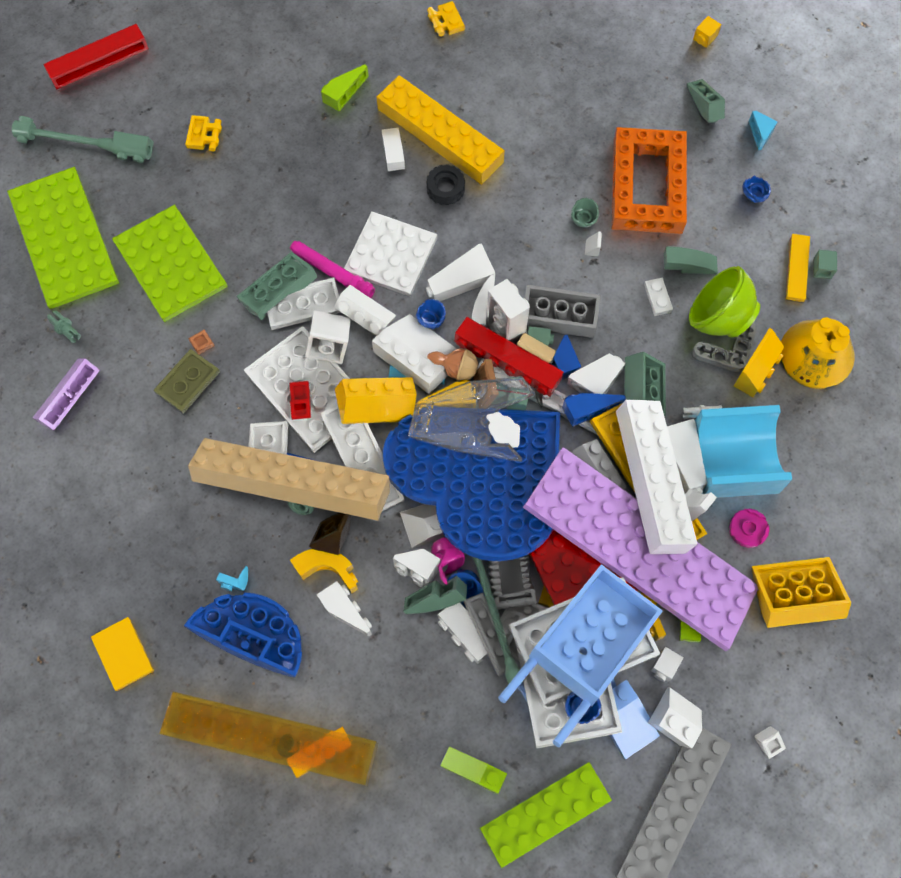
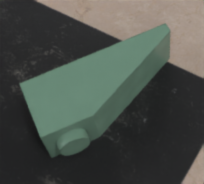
M703 79L687 83V88L701 116L708 123L717 122L725 118V99Z

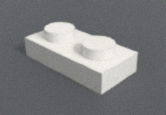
M663 278L645 281L644 287L654 316L672 313L673 307Z

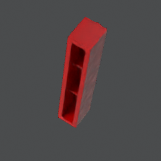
M134 24L43 65L57 90L149 48L138 25Z
M469 317L465 318L455 332L454 342L460 348L468 349L478 358L492 359L493 367H499L507 375L520 379L524 385L532 386L543 395L551 397L562 380L564 373L562 370Z

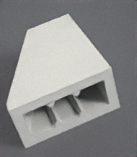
M609 353L570 374L567 385L580 393L606 394L623 371L625 363L620 357Z

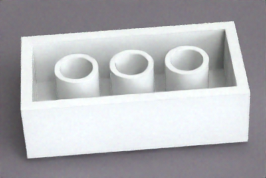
M508 279L488 290L486 325L491 331L517 345L522 334L526 333L530 305L525 298L519 295L516 285L511 284Z

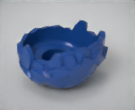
M755 175L751 179H746L742 185L746 198L753 203L765 201L771 193L770 184L763 180V178L756 177Z
M435 299L425 300L416 312L418 322L423 327L430 329L441 326L446 315L443 303Z
M574 692L567 696L568 698L565 702V711L569 717L572 716L583 701ZM600 699L592 707L588 708L578 723L587 724L599 716L602 706Z

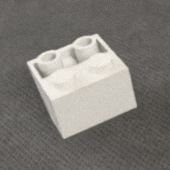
M425 549L396 554L393 557L396 572L403 577H411L413 579L412 582L421 588L433 582L439 572L440 558Z

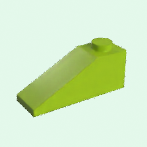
M364 64L331 79L327 85H324L321 90L323 103L340 111L369 77L367 65Z
M450 746L440 765L497 795L507 773Z

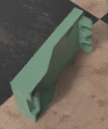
M290 252L236 297L250 313L263 320L266 317L265 314L286 296L304 289L318 277L313 267L293 252Z

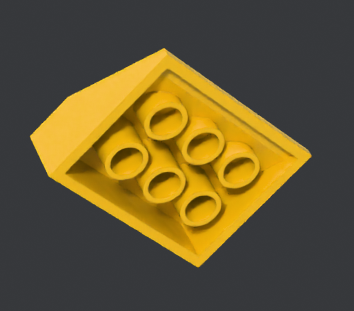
M830 557L751 567L754 582L758 587L757 597L761 614L767 628L847 618L851 601Z

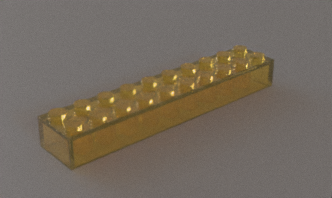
M177 692L172 693L159 733L167 737L367 787L378 743L373 740Z

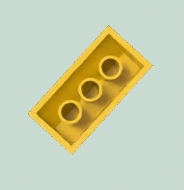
M413 377L342 379L335 388L342 424L399 422L410 414L414 415L417 394Z

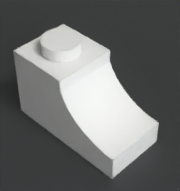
M691 488L684 493L691 521L706 512L717 497L713 493L701 494L693 491Z

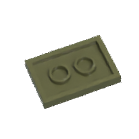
M190 349L156 386L154 392L184 414L220 373V370Z

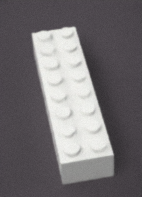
M625 400L616 410V415L650 554H686L697 545V540L661 402Z

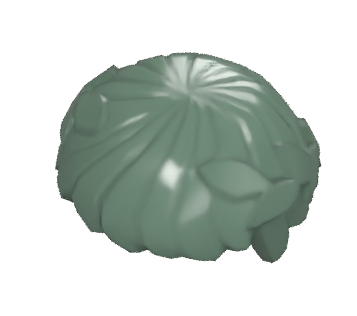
M581 198L575 202L571 210V219L576 225L583 228L590 227L598 220V204L593 199Z

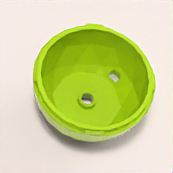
M740 266L729 267L718 273L705 285L693 302L689 313V324L696 330L712 336L727 335L733 338L745 332L755 321L760 311V303L757 301L756 289L750 276Z

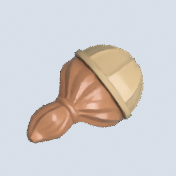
M459 348L448 355L438 351L427 355V358L434 364L444 366L447 374L451 378L457 379V381L472 378L478 369L477 358L467 349Z

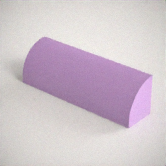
M78 358L33 416V419L45 427L55 430L100 370L88 360Z

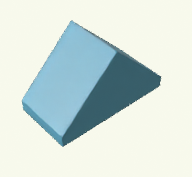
M752 111L748 122L758 150H761L772 135L777 121L758 111Z

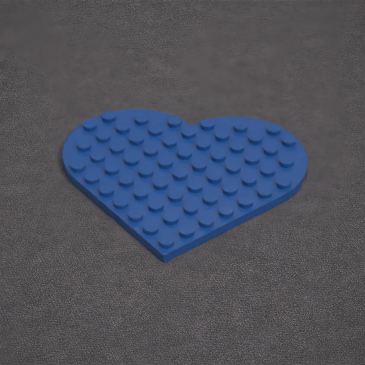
M431 407L422 409L421 413L413 416L411 414L398 422L399 425L393 431H390L383 447V464L386 475H389V481L407 498L422 504L436 506L437 520L441 531L448 541L463 553L488 561L513 560L539 548L552 533L553 529L528 512L523 506L559 453L560 412ZM499 412L503 416L510 417L515 424L520 426L518 447L513 448L510 444L503 445L494 440L488 428L490 421L486 418L488 414Z

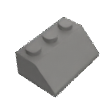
M597 439L585 443L571 452L623 490L627 489V486Z

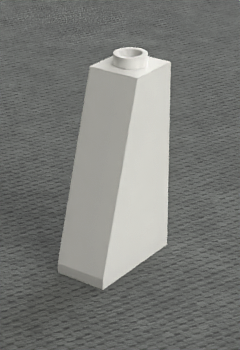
M482 243L427 280L428 287H426V292L429 298L432 297V299L439 302L479 288L484 285L490 275H495V271Z
M690 419L667 426L684 493L690 488L697 493H702V490L707 485V479L695 420Z

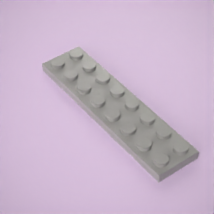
M702 727V731L692 749L684 746L680 747L616 878L668 877L732 744Z

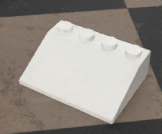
M410 314L386 327L372 340L373 352L404 376L413 377L414 383L429 395L448 374L444 366L434 364L427 358V355L434 351L448 355L457 349L431 329L423 327Z

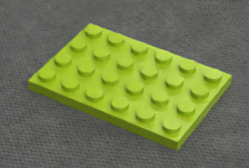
M175 204L112 238L164 322L228 287Z

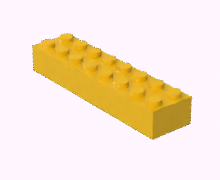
M400 75L376 96L377 108L380 112L482 185L504 163L505 150Z

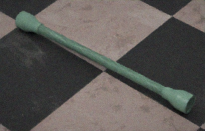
M473 557L505 658V676L509 684L520 671V668L515 663V659L510 652L511 650L505 637L506 635L482 559Z

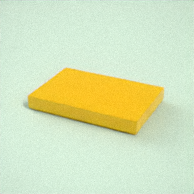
M129 617L91 636L115 691H119L154 672Z

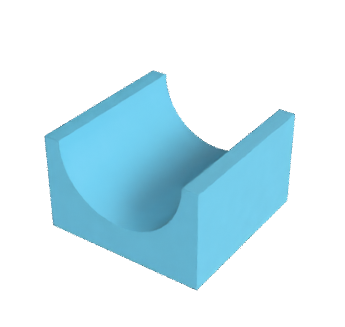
M780 405L702 409L695 423L707 479V485L702 490V494L711 492L717 498L780 494L793 480L791 472H784L777 454L776 425L781 413Z

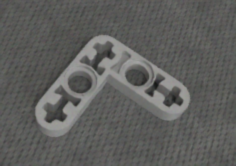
M752 323L748 328L749 334L747 338H743L745 332L736 337L732 351L709 343L699 342L693 349V357L698 361L723 369L741 372L748 362L756 334V326ZM738 344H745L747 346V350H740L738 348ZM700 348L704 349L703 354H700ZM715 354H722L724 356V360L718 361L715 358ZM738 356H742L739 361L740 365L737 366L735 361Z

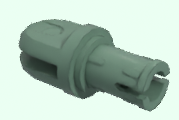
M52 311L55 318L50 314L47 315L56 333L64 334L72 343L76 342L73 337L77 340L80 339L81 335L71 327V320L64 318L58 311Z

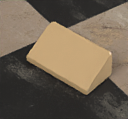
M526 333L522 334L517 343L519 347L547 363L551 362L556 353L554 349Z

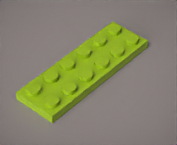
M588 762L482 826L480 830L500 867L503 868L609 803L612 799L592 765Z

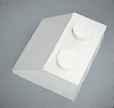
M667 687L648 724L679 746L692 749L702 731V710L672 688Z

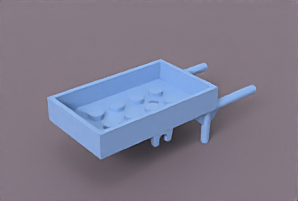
M601 564L537 643L529 655L528 661L499 695L498 699L502 703H506L537 664L583 699L553 740V744L560 747L588 708L592 707L662 613V610Z

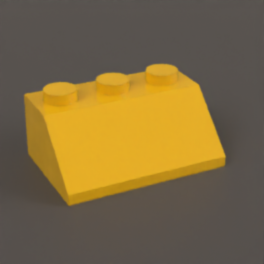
M768 329L734 384L735 388L751 397H754L757 392H762L766 385L763 381L765 378L770 379L775 371L772 368L774 363L778 365L784 356L781 354L784 346L773 329Z

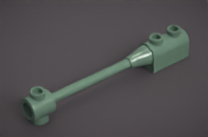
M19 116V120H15L12 124V134L17 138L16 141L27 144L28 140H34L35 136L95 145L113 152V154H116V158L120 160H127L128 156L133 157V161L138 163H144V159H150L154 141L148 136L114 131L113 138L96 139L36 129V125L33 123L34 120L26 116Z

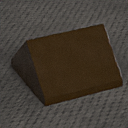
M338 512L321 521L309 547L314 550L339 555L350 531L351 515Z

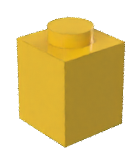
M707 16L696 28L693 40L707 48L718 36L722 24Z

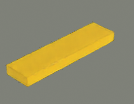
M791 235L786 300L805 302L810 236Z

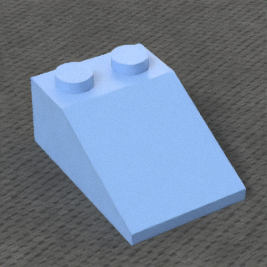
M626 679L612 689L622 733L609 735L624 759H627L660 736L657 730L648 724L650 717Z

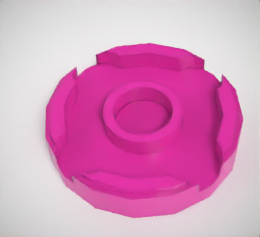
M749 508L738 511L730 520V536L740 546L746 548L757 547L769 535V524L765 516L757 510Z

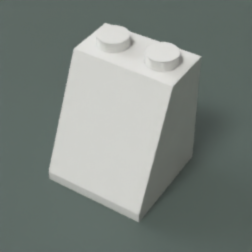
M314 311L305 357L342 364L349 339L350 318Z

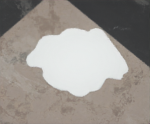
M499 412L486 416L490 421L489 431L497 443L503 445L510 444L513 448L519 446L520 426L518 424H515L510 417L503 416Z

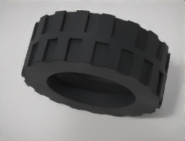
M448 164L439 165L433 168L429 175H427V194H429V198L433 202L440 205L455 204V202L463 197L465 178L459 168L457 169L455 166ZM443 178H449L454 182V188L448 192L441 191L437 187L438 181Z

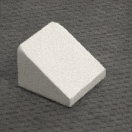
M601 232L595 233L586 240L585 255L598 257L601 248Z
M772 726L754 736L768 759L786 749L779 731Z

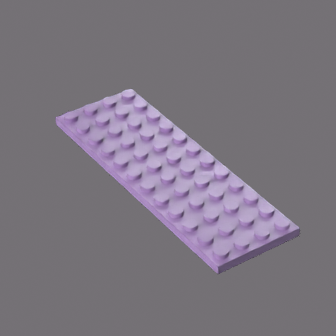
M562 447L523 508L621 578L624 577L628 583L724 651L729 650L757 593V584L698 542L686 554H650L637 499Z

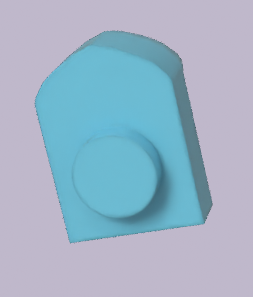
M244 567L238 579L219 572L216 580L221 584L220 587L225 590L232 591V589L244 591L248 582V567Z

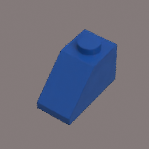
M568 335L563 336L552 362L554 367L564 372L562 380L569 378L570 374L581 369L580 362Z

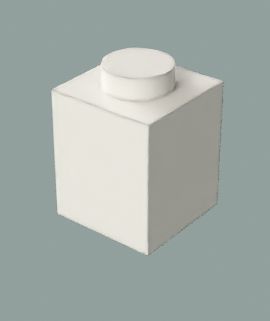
M665 647L660 652L650 671L654 673V677L658 680L669 682L675 675L684 657Z

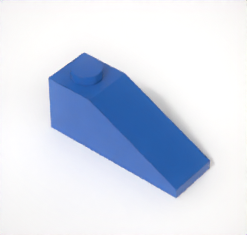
M571 394L565 398L562 409L573 427L623 403L626 397L625 395Z

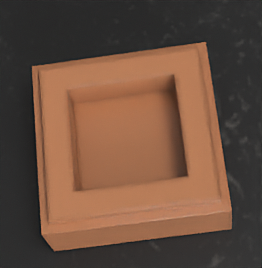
M205 330L188 338L199 355L214 347L212 340Z

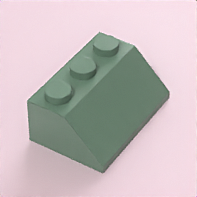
M645 352L625 357L624 395L626 400L660 401L663 414L666 416L665 363Z

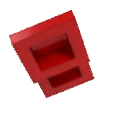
M309 381L289 383L292 420L311 418Z

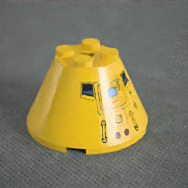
M827 317L806 320L793 325L781 340L784 346L781 352L784 355L782 362L787 374L801 385L814 389H825L826 387L836 386L843 382L852 371L855 360L849 328L841 322Z

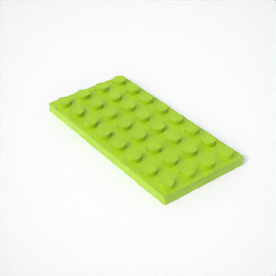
M75 166L7 190L49 309L120 284Z

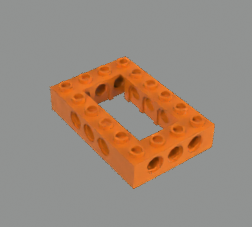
M617 127L613 151L611 229L683 234L687 223V131ZM634 154H638V156H641V154L655 155V157L659 155L667 156L665 166H667L665 181H667L665 196H667L666 206L633 204Z

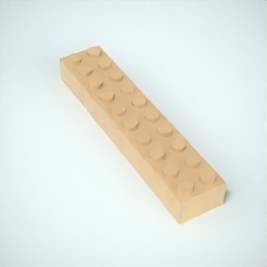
M207 438L203 439L188 465L193 482L377 521L390 493L389 475Z

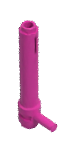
M294 241L291 244L290 250L329 277L334 278L345 287L351 285L369 298H372L374 295L375 287H373V284L368 281L365 282L359 275L355 276L300 241Z

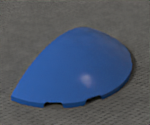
M254 593L234 596L230 594L215 598L214 602L207 606H201L184 625L185 628L216 647L256 666L294 678L298 673L302 658L299 629L289 617L288 611L268 597Z

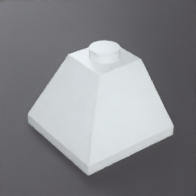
M423 504L400 512L412 549L445 537L437 520L436 506Z

